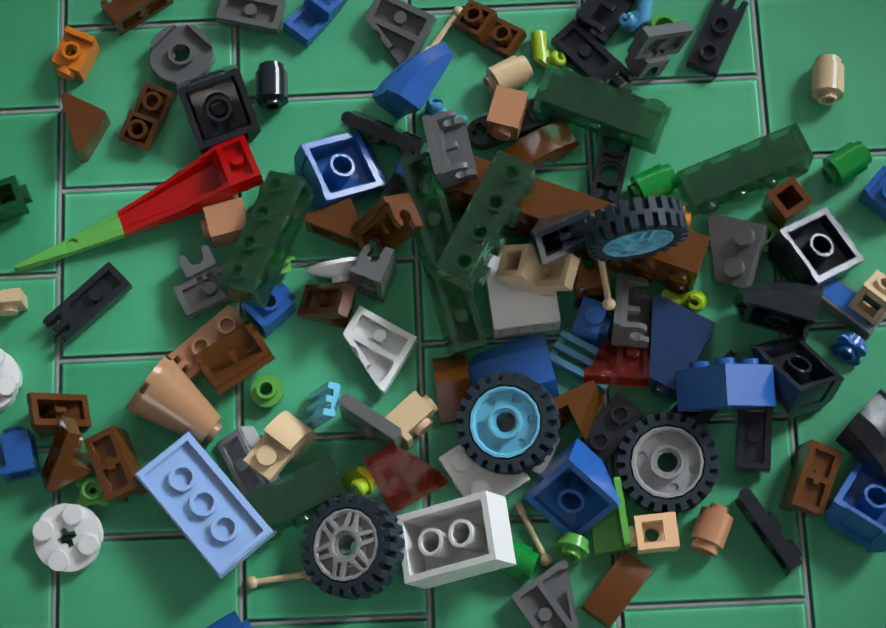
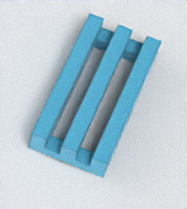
M562 330L558 340L553 345L552 351L549 352L552 364L585 382L594 380L597 388L606 392L622 362L565 330ZM566 342V343H568V344H570V345L576 347L577 349H579V350H581V351H583V352H585V353L591 355L592 357H594V358H596V359H598V360H600V361L606 363L607 365L611 366V368L608 369L607 367H605V366H603V365H601V364L595 362L594 360H592V359H590V358H588V357H586V356L580 354L579 352H577V351H575V350H573V349H571V348L565 346L564 343ZM561 352L606 376L604 381L557 356L558 353Z
M328 381L309 394L308 401L314 403L307 407L306 413L312 416L305 419V425L315 429L336 416L341 389L340 384Z

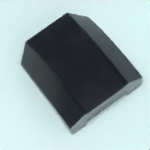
M237 64L222 67L176 85L200 153H205L211 147L241 135H245L248 144L252 143L261 132Z
M827 207L778 230L768 242L769 260L774 262L787 282L808 284L822 288L865 261L861 251Z
M790 282L759 284L737 290L733 303L741 322L791 337L800 336L806 341L810 327L816 321L824 288Z
M800 336L750 346L753 358H758L759 364L773 365L775 399L792 419L795 416L811 411H820L834 398L844 380Z
M880 389L858 412L835 441L886 483V392Z

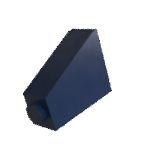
M655 293L650 308L647 386L652 388L651 392L664 400L672 398L677 401L675 371L689 369L690 362H698L714 331L716 323Z

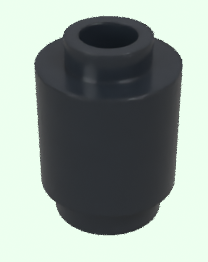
M271 60L260 63L255 73L256 103L267 111L280 110L288 103V73L284 69V65L279 61Z

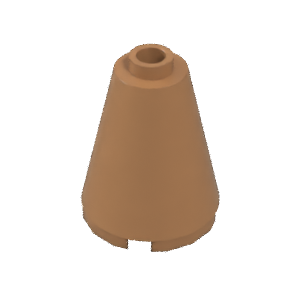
M167 355L155 366L144 380L145 383L140 390L135 392L126 406V409L131 413L182 436L189 431L200 444L205 439L211 443L223 427L218 423L221 419L220 414L176 362Z

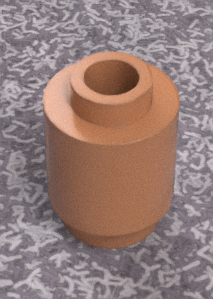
M710 503L709 507L702 506L690 536L693 540L690 547L701 554L717 557L718 551L724 548L734 518L729 515L730 510L716 503Z

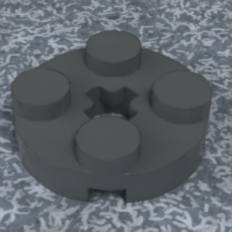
M186 24L187 27L168 26L153 38L150 45V63L153 72L163 83L176 87V85L186 80L210 72L215 61L212 45L208 36L196 26ZM186 50L189 51L187 54L188 58L185 61H176L175 52L180 51L183 53Z

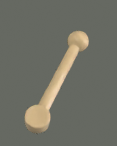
M457 6L453 8L451 18L424 51L440 43L463 10L462 7Z
M599 259L598 265L605 298L602 306L610 311L615 308L616 302L611 298L605 262Z
M521 501L514 503L518 515L521 517L540 554L539 563L543 567L550 566L553 559L551 555L546 554Z
M305 570L303 572L263 578L249 576L245 581V585L248 589H255L258 585L302 578L311 581L312 576L307 575Z

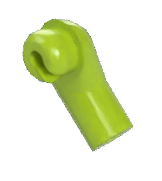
M359 465L343 475L342 482L344 486L348 489L356 488L357 492L354 493L355 495H370L375 488L374 479L366 466Z

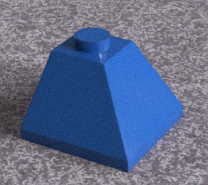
M578 438L553 459L524 495V498L563 534L572 532L584 535L618 507L621 502L603 461Z

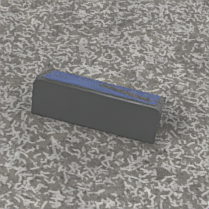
M838 278L822 287L824 289L820 307L865 341L869 339L886 317L885 314L878 324L874 326L851 309L848 305L857 292ZM865 298L863 299L865 302H867L869 305H871V306H872L873 308H875L877 311L879 310L876 306H874L873 304H871V303H870L869 301H867Z

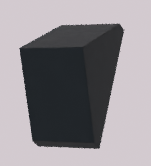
M589 209L539 219L530 232L539 265H545L586 246L582 224L583 220L587 219V216L590 214Z

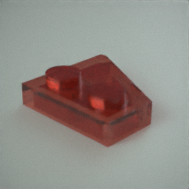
M394 443L363 459L385 505L391 509L389 511L391 513H396L448 484L446 477L441 471Z

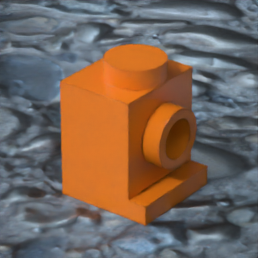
M66 25L64 29L65 34L51 62L56 70V74L69 81H73L75 78L85 82L101 49L95 36Z

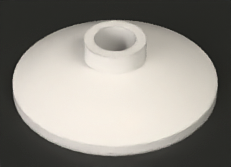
M359 256L317 263L308 266L306 271L314 276L331 278L332 283L351 282L349 269L351 265L355 266ZM367 256V259L372 262V257Z

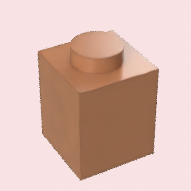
M496 85L486 119V133H490L494 138L503 141L510 139L518 140L528 107V93Z
M241 197L203 207L206 218L200 220L205 239L211 238L215 248L253 238Z

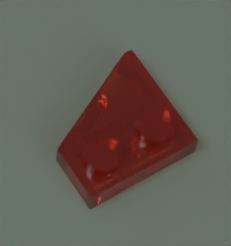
M650 327L648 348L611 345V332L608 342L600 347L596 359L590 368L586 367L584 370L583 383L594 380L595 384L649 387Z

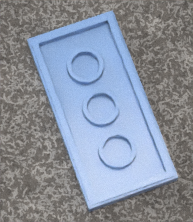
M189 431L135 474L140 483L220 579L275 535L273 530Z

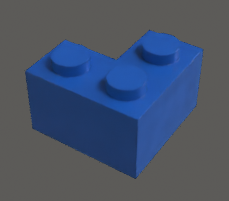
M733 357L714 359V365H710L709 361L690 362L689 369L675 371L678 412L756 409L776 406L773 365L759 364L758 358L739 359L738 364H735V358Z

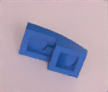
M304 0V4L283 22V30L305 47H308L332 22L348 0Z

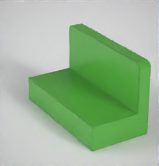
M614 477L612 481L621 501L619 506L591 528L595 556L622 553L625 550L629 552L631 546L620 477Z

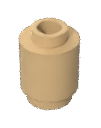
M833 54L820 55L812 65L811 97L820 104L832 105L844 97L845 67L841 63L839 56Z
M513 55L487 68L483 81L486 89L492 95L495 92L496 85L517 90L527 85L528 80L532 79L534 75L531 65L524 55L518 57Z

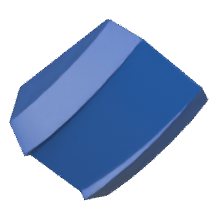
M444 41L406 60L381 82L372 97L380 107L398 120L408 114L421 110L453 58L451 49Z
M359 130L301 144L294 156L295 174L302 184L311 208L315 211L347 198H351L352 202L386 186V176L375 152Z
M543 333L513 340L473 356L468 366L473 387L477 385L476 381L481 378H488L490 374L512 372L523 374L536 380L553 398L559 396L557 381Z
M857 460L824 516L831 529L839 531L863 546L867 552L884 553L886 551V483Z

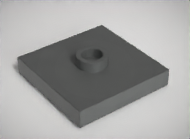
M344 393L338 401L342 419L355 427L356 431L366 439L378 442L398 456L404 448L401 428L348 393Z

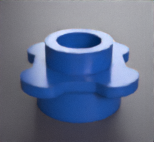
M852 332L839 334L836 338L838 342L831 345L832 352L843 362L858 366L861 363L860 358L865 357L867 354L865 341L859 335Z

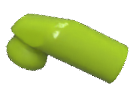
M536 30L531 32L533 60L549 71L561 70L566 63L565 54L562 51L558 53L557 50L552 51L548 49L545 31Z
M664 288L661 296L695 313L703 310L707 304L706 296L697 290L679 295Z

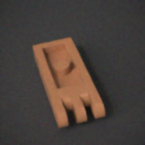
M228 304L172 351L168 357L178 362L177 365L183 372H187V377L193 382L203 373L193 356L245 323V321Z

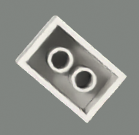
M485 490L396 516L398 518L396 523L402 526L404 532L399 537L405 539V547H401L400 552L404 553L402 567L404 582L407 585L428 589L516 565L506 497Z

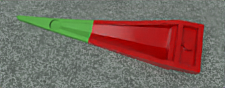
M245 135L211 147L189 165L132 203L63 242L16 264L14 269L17 273H21L204 211L203 207L235 199L234 195L264 184Z

